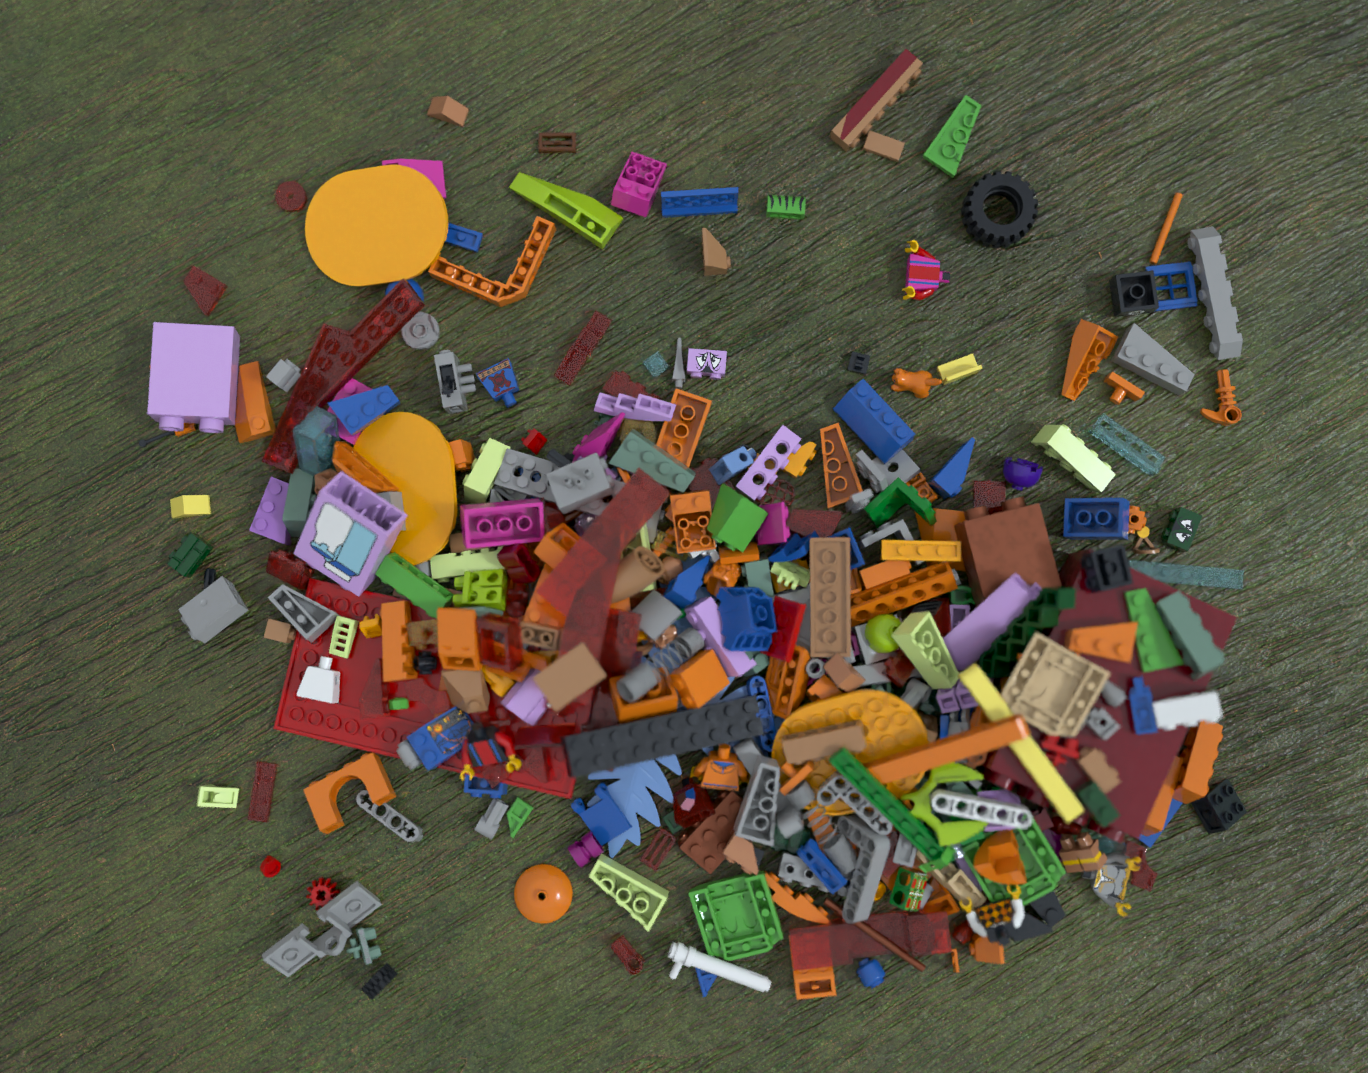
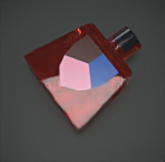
M692 778L683 779V788L673 794L674 822L686 829L716 814V811L704 787L694 783Z

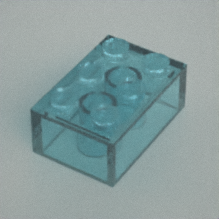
M316 406L293 430L300 470L313 476L327 470L333 464L335 441H340L336 415Z

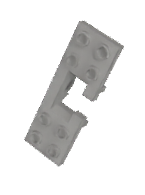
M356 881L317 911L318 918L324 922L328 920L334 925L331 929L312 943L305 938L310 932L309 928L302 923L264 952L262 958L276 970L289 977L316 955L319 958H323L325 955L337 956L344 949L347 938L352 935L351 928L381 906V901ZM337 942L336 947L331 950L333 944Z

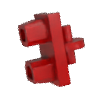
M1046 733L1043 741H1039L1038 746L1054 751L1053 754L1046 752L1045 757L1051 760L1053 767H1056L1058 763L1066 764L1067 759L1060 757L1061 754L1078 759L1079 753L1076 752L1078 740L1066 737L1063 747L1056 745L1059 735Z

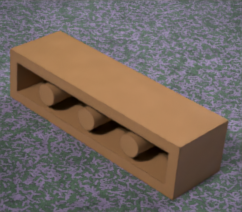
M861 719L784 735L782 739L787 763H793L794 765L803 764L806 760L811 759L813 761L822 760L826 756L835 754L842 747H845L849 752L858 753L863 751L867 744Z

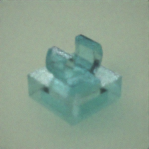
M658 351L643 361V365L653 378H656L669 368V365Z

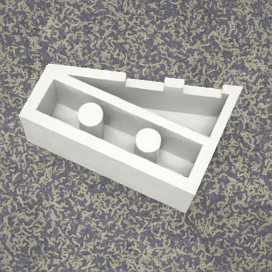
M1211 689L1205 693L1198 694L1196 692L1188 696H1177L1153 701L1158 728L1163 727V730L1175 729L1178 724H1184L1185 727L1197 725V721L1205 720L1206 723L1219 721L1218 718L1222 717L1216 689Z

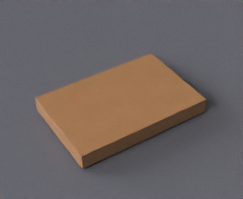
M582 642L534 676L533 680L555 712H557L607 675L584 642Z

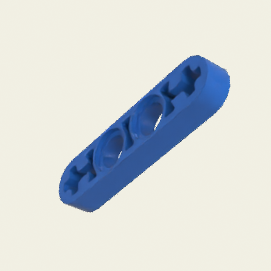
M753 676L747 680L748 695L762 692L763 695H757L756 698L757 700L761 698L765 706L763 709H759L756 717L766 718L769 725L766 729H763V732H771V734L757 736L758 743L763 751H772L777 733L766 682L760 676ZM755 681L760 683V686L757 688L752 686ZM767 737L768 740H772V743L769 746L765 745Z

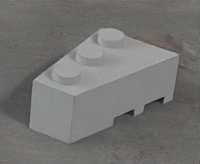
M283 584L268 597L303 637L311 643L336 621L337 615L340 616L336 612Z

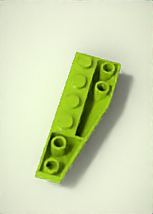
M521 172L518 173L509 186V189L602 250L624 219L592 197Z

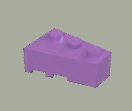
M271 477L249 531L291 546V536L282 521L289 483Z

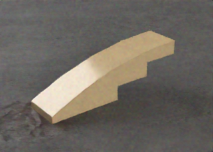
M917 849L915 857L921 864L930 862ZM949 863L948 866L941 870L929 871L959 902L961 900L964 906L970 904L967 899L969 897L972 901V911H975V907L981 906L987 900L961 869H957L952 863Z

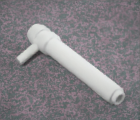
M673 942L669 949L668 958L675 962L669 974L672 979L677 978L682 965L696 967L761 992H768L771 980L767 976L696 951L694 947H686L681 942Z

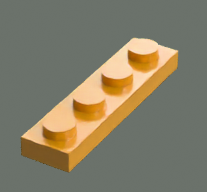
M881 540V560L960 562L961 542Z

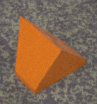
M932 876L929 885L934 891L923 907V911L930 922L960 911L949 891Z

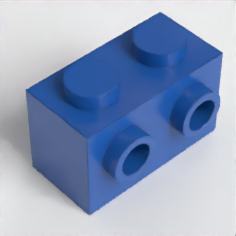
M465 774L464 793H470V797H482V794H490L489 798H501V795L507 794L508 784L475 776L470 780V775Z

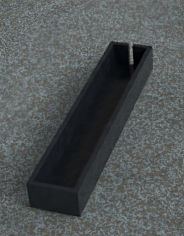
M748 695L703 705L697 709H684L664 715L561 736L568 777L575 778L763 735L761 717H756V714L759 713L756 695Z

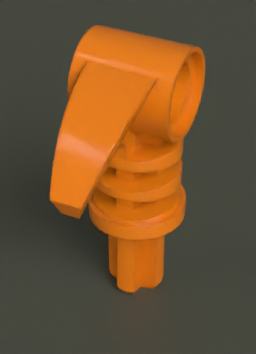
M1222 369L1217 371L1219 388L1215 389V393L1220 394V397L1217 398L1221 401V404H1218L1219 411L1215 412L1202 408L1200 413L1212 422L1229 426L1240 421L1242 413L1239 408L1234 406L1237 402L1233 401L1236 395L1232 394V391L1236 389L1235 386L1230 384L1229 371ZM1227 412L1231 413L1232 420L1227 418Z

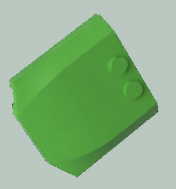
M1023 813V818H1022V820H1024V819L1026 818V816H1027L1026 813ZM1033 816L1029 827H1016L1012 829L1019 846L1018 852L1024 863L1027 883L1018 884L1021 889L1019 899L1022 900L1023 906L1053 891L1061 876H1064L1066 873ZM1000 830L985 831V838L962 845L959 848L991 903L1009 897L1013 900V897L1007 891L1009 884L997 883L982 876L974 867V859L980 846L991 835ZM1010 885L1011 892H1015L1017 890L1016 885Z
M758 871L757 875L754 873H743L700 884L688 892L707 953L710 956L723 957L724 960L728 961L768 952L773 948L774 944L784 938L764 871Z

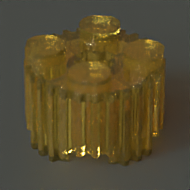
M626 419L622 423L618 435L620 444L623 443L632 428L656 444L657 432L651 421Z

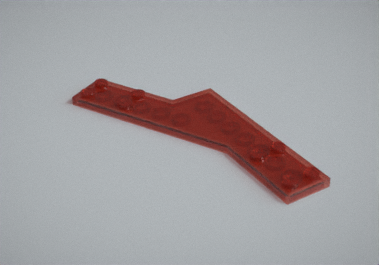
M403 278L351 331L323 323L261 462L293 474L322 407L425 306L407 280Z
M640 468L637 469L536 590L538 594L566 616L558 659L584 642L599 664L621 554L670 495L668 490ZM594 686L572 700V702L590 705Z

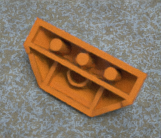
M335 441L332 462L338 473L342 471L375 494L397 492L399 490L347 442Z
M795 645L791 663L771 656L769 660L770 664L768 665L765 682L772 714L786 719L792 712L798 709L806 693L809 679L806 666L811 658L807 649Z

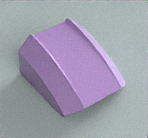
M535 668L530 669L523 682L517 681L501 702L506 708L532 726L537 725L548 709V700L533 680V677L541 672Z

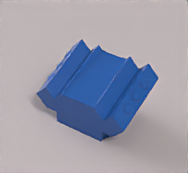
M720 587L716 597L721 601L717 610L720 611L721 634L726 637L723 646L729 651H768L772 643L771 633L777 632L772 598L765 595V592L758 587Z

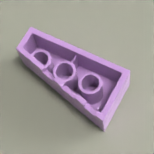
M712 597L701 598L685 608L687 620L704 640V650H714L727 677L741 676L757 665L754 659L750 660L747 657L746 651H729L723 646L726 637L721 634V615Z

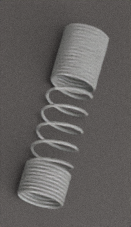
M687 628L675 638V641H670L668 646L662 647L660 652H656L653 658H648L646 663H641L617 682V688L621 696L628 702L636 701L654 687L657 682H660L658 672L662 676L667 677V669L670 671L675 670L674 663L682 665L681 657L689 660V658L704 648V640L700 633L693 628ZM671 643H675L677 652L669 647ZM664 648L668 649L670 658L662 653ZM669 649L674 651L680 658V664L672 658ZM656 654H660L664 665L655 659ZM662 655L666 656L670 660V662L673 665V669H670L666 665ZM650 659H653L656 670L647 664ZM655 660L663 666V668L666 671V675L662 674L659 671L655 664ZM652 669H653V670L655 671V673L657 674V676H658V678H659L658 681H657L656 675L654 674V672L652 671Z
M801 780L785 795L797 811L804 808L812 800H817V798H814L815 793L806 780ZM818 802V805L807 811L801 819L809 817L818 808L824 809L823 814L809 822L807 827L815 825L822 817H830L829 822L815 830L813 835H818L828 825H835V830L822 837L819 843L826 842L823 850L841 874L849 873L855 869L859 856L841 831H836L837 824L830 823L831 816L824 815L826 808L819 806L820 803Z

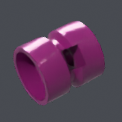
M591 831L583 835L581 841L576 840L568 846L570 854L581 868L591 862V857L596 858L604 852L603 847Z

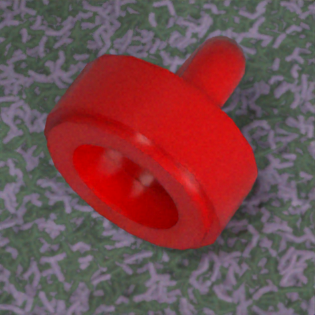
M268 855L260 865L261 873L268 878L276 876L281 869V863L271 855Z

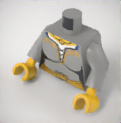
M1112 852L1106 854L1107 861L1101 870L1081 872V877L1090 879V885L1094 893L1102 901L1114 909L1117 908L1119 915L1127 916L1128 914L1123 911L1122 907L1131 909L1129 903L1121 904L1120 901L1124 900L1130 871H1137L1141 868L1136 866L1134 862L1139 863L1141 859L1138 856L1130 859L1127 855Z

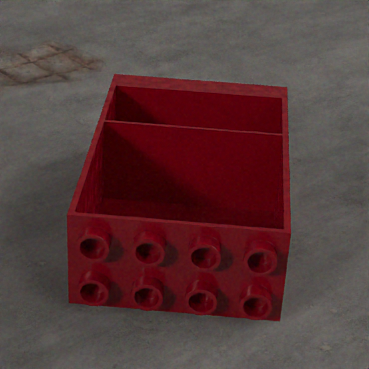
M1087 549L1070 553L1059 574L1061 586L1076 588L1075 609L1059 610L1058 626L1042 628V636L1064 648L1067 630L1129 623L1130 619L1124 597L1125 592L1146 588L1155 606L1157 602L1179 590L1130 568L1133 584L1091 593L1085 585L1087 575L1080 565V560L1082 559L1081 554L1094 550ZM1180 591L1182 595L1188 598L1189 606L1193 613L1196 612L1199 615L1204 630L1210 632L1215 647L1223 651L1237 617ZM1167 631L1171 638L1172 631ZM1134 641L1130 662H1120L1080 653L1081 658L1109 672L1110 675L1107 680L1123 690L1126 699L1114 708L1112 705L1109 706L1103 695L1099 693L1091 709L1094 707L1103 708L1119 724L1120 728L1106 740L1099 739L1086 724L1072 737V739L1078 740L1076 752H1079L1084 747L1100 749L1106 756L1105 762L1108 766L1112 765L1118 772L1117 778L1120 780V783L1105 793V795L1121 815L1103 828L1095 823L1081 804L1084 812L1072 821L1085 826L1088 817H1090L1091 820L1087 828L1119 843H1122L1125 834L1137 839L1140 838L1189 726L1185 727L1184 724H1178L1175 729L1163 730V727H1160L1156 733L1136 735L1129 695L1131 693L1130 688H1135L1133 678L1143 676L1144 687H1150L1152 699L1157 701L1177 696H1188L1196 692L1198 694L1204 693L1214 672L1212 671L1195 681L1191 677V674L1194 673L1189 665L1185 666V664L1142 672ZM1176 647V649H1177V651H1178V653H1179V655H1180V657H1181V659H1182V658H1183V655H1182L1183 652H1182L1181 649H1179V648ZM1104 719L1099 721L1100 726L1105 723ZM1025 721L1030 737L1038 746L1039 741H1043L1047 732ZM1059 735L1056 745L1063 747L1066 738ZM1009 745L988 751L986 760L981 764V766L985 767L981 774L983 779L1009 791L1012 790L1014 783L1017 782L1020 784L1016 792L1017 795L1048 809L1050 805L1049 799ZM1038 746V748L1041 750L1044 756L1046 755V752L1051 754L1054 753V751ZM1061 754L1060 757L1067 759L1066 764L1058 763L1056 767H1053L1071 792L1089 780L1075 762V758ZM1053 806V808H1052L1051 811H1053V812L1059 814L1058 811H1057V810L1055 809V807Z

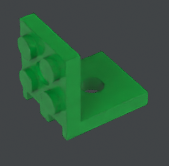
M899 477L864 508L871 522L877 528L905 503L931 527L937 522L934 516L935 511L931 508L932 504L929 500L918 496L919 492L912 485H906Z

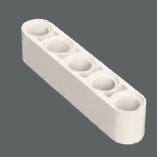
M936 790L931 795L933 808L941 813L1018 828H1027L1032 823V816L1023 805L946 790ZM939 797L946 799L942 805L936 804L935 801ZM964 801L966 805L964 808L959 809L956 807V803ZM979 805L986 806L984 812H977L976 808ZM999 809L1006 810V814L1004 816L996 815ZM1026 813L1027 816L1024 820H1017L1018 814Z

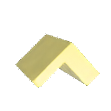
M973 354L937 367L943 385L978 373L982 369V365H977Z

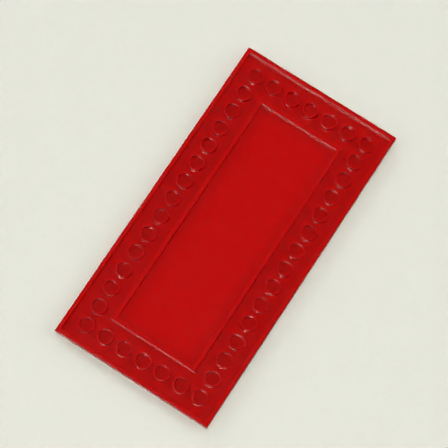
M309 578L305 597L336 612L340 616L357 620L359 623L348 658L329 653L335 622L312 643L306 640L297 630L273 729L401 759L396 752L399 749L398 745L407 740L410 734L434 720L442 670H448L443 669L439 657L437 619L427 615L424 609L412 604L411 600L366 590L358 597L351 591L343 589L339 584ZM409 601L415 656H419V651H431V655H435L437 658V667L435 670H431L432 674L419 675V670H417L418 679L383 682L382 635L366 638L360 630V622L363 621L365 616H368L369 619H375V614L380 616L381 604ZM498 620L486 635H482L484 638H491L502 644L507 643L512 647L525 649L530 653L536 651H563L517 642L520 625ZM343 623L342 627L349 629V625ZM341 631V633H340L341 635H344V636H347V635H348L347 632ZM338 639V642L346 644V640ZM600 643L598 656L595 658L600 667L602 666L606 648L604 643ZM336 646L337 650H345L344 647ZM488 653L487 658L491 660L493 654ZM321 656L333 658L330 669L340 671L338 703H328L297 696L307 667H319ZM486 681L490 694L488 710L468 714L474 723L479 722V719L485 720L486 718L487 720L488 718L489 721L490 717L496 718L497 716L498 719V716L504 715L505 717L506 715L507 717V715L512 714V719L504 720L503 718L502 720L501 717L500 721L494 720L493 722L492 719V722L482 724L484 727L496 726L500 732L511 737L516 752L514 756L521 761V766L516 770V766L512 763L513 771L509 772L506 765L510 760L473 767L471 764L470 768L474 770V776L572 799L577 777H568L560 737L587 731L598 683L593 686L591 701L586 706L581 703L578 697L565 705L570 708L568 711H565V707H562L555 712L551 706L546 710L537 725L532 726L501 703L509 691L504 697H501L491 689L490 684ZM404 697L409 699V707L407 709L390 710L389 701L393 698ZM461 751L437 768L461 773L464 770Z

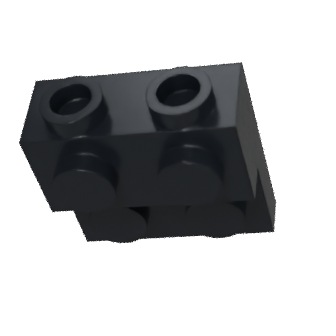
M1124 544L1081 554L1080 565L1087 575L1085 585L1091 593L1133 584Z

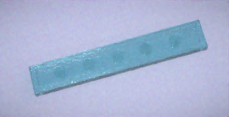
M1128 560L1130 568L1162 583L1243 589L1244 570Z

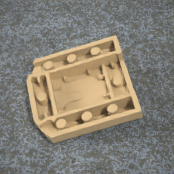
M1035 632L1000 695L1014 715L1022 714L1025 721L1048 734L1075 736L1110 673Z

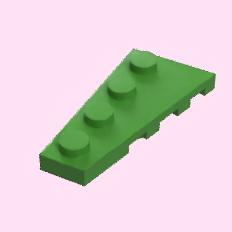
M965 95L924 153L923 158L954 178L981 105Z

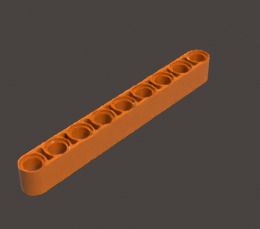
M1016 714L862 765L881 784H885L1023 740L1030 735V732L1022 714Z

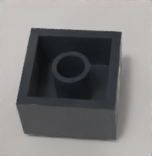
M1154 270L1118 274L1109 280L1114 317L1148 314L1159 308Z

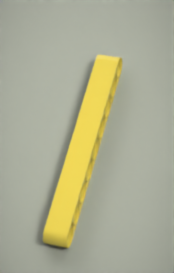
M975 663L958 675L961 682L991 722L1014 715ZM1030 735L1023 740L1008 744L1067 823L1084 812L1079 801Z

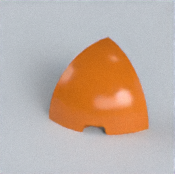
M1012 829L1000 830L991 835L976 853L974 859L975 869L985 878L997 883L1009 885L1027 883L1024 863L1020 858L1019 846Z

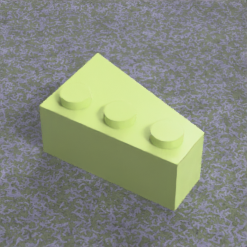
M489 438L487 443L482 444L479 458L474 459L470 475L466 474L462 485H464L465 501L472 504L486 503L491 489H494L496 476L507 448L510 449L509 446Z

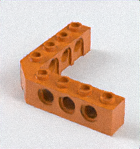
M536 216L532 225L533 230L529 239L525 241V248L521 256L517 258L516 268L513 274H510L506 284L496 280L495 282L489 280L480 273L475 274L466 270L464 266L454 265L440 256L433 265L431 264L428 272L436 280L503 307L526 298L555 234V224Z

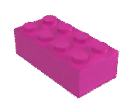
M538 498L460 505L462 538L466 549L539 542L545 536L543 502Z

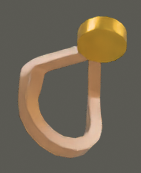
M1145 526L1141 531L1136 532L1139 539L1132 550L1133 553L1154 554L1160 552V549L1154 547L1147 538L1149 535L1148 527ZM1144 539L1152 550H1139L1138 547Z

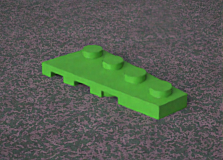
M1146 588L1125 592L1124 597L1130 622H1138L1134 641L1141 671L1148 672L1184 664Z

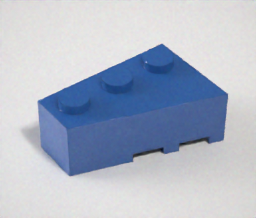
M386 385L332 401L328 404L349 433L355 436L399 405L400 401L390 387Z

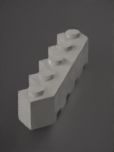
M1212 226L1191 230L1190 238H1188V247L1196 255L1193 272L1202 282L1198 296L1199 300L1207 307L1204 325L1213 334L1209 349L1217 360L1241 356L1243 339L1242 334L1237 333L1236 323L1239 320L1236 306L1232 307L1230 296H1233L1230 280L1226 281L1225 270L1228 268L1225 254L1221 255L1220 253L1221 235Z

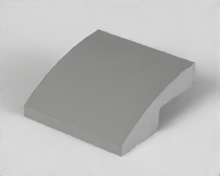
M653 590L626 618L655 642L682 615V612L660 593Z

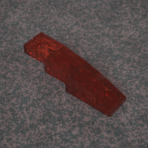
M595 310L586 327L583 328L575 343L571 345L554 376L570 386L594 352L613 320Z

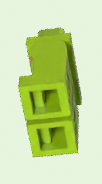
M503 569L474 572L464 571V576L455 577L454 585L456 590H463L462 594L453 595L455 607H487L505 611V593H507L508 582L505 571Z

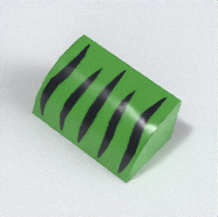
M767 195L766 217L803 220L806 198Z

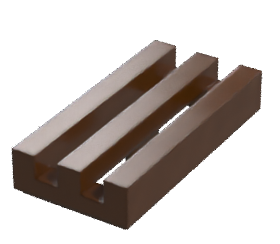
M576 132L538 133V152L576 153ZM572 138V141H542V139ZM542 146H572V147H542Z

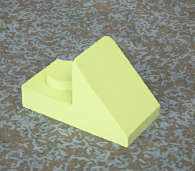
M213 784L199 786L196 806L236 808L239 788L219 787Z

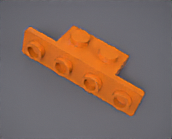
M483 637L487 653L493 654L492 659L486 666L489 672L523 682L531 668L543 671L549 666L548 659L543 655H536L525 649H518L507 643L502 644L491 638Z

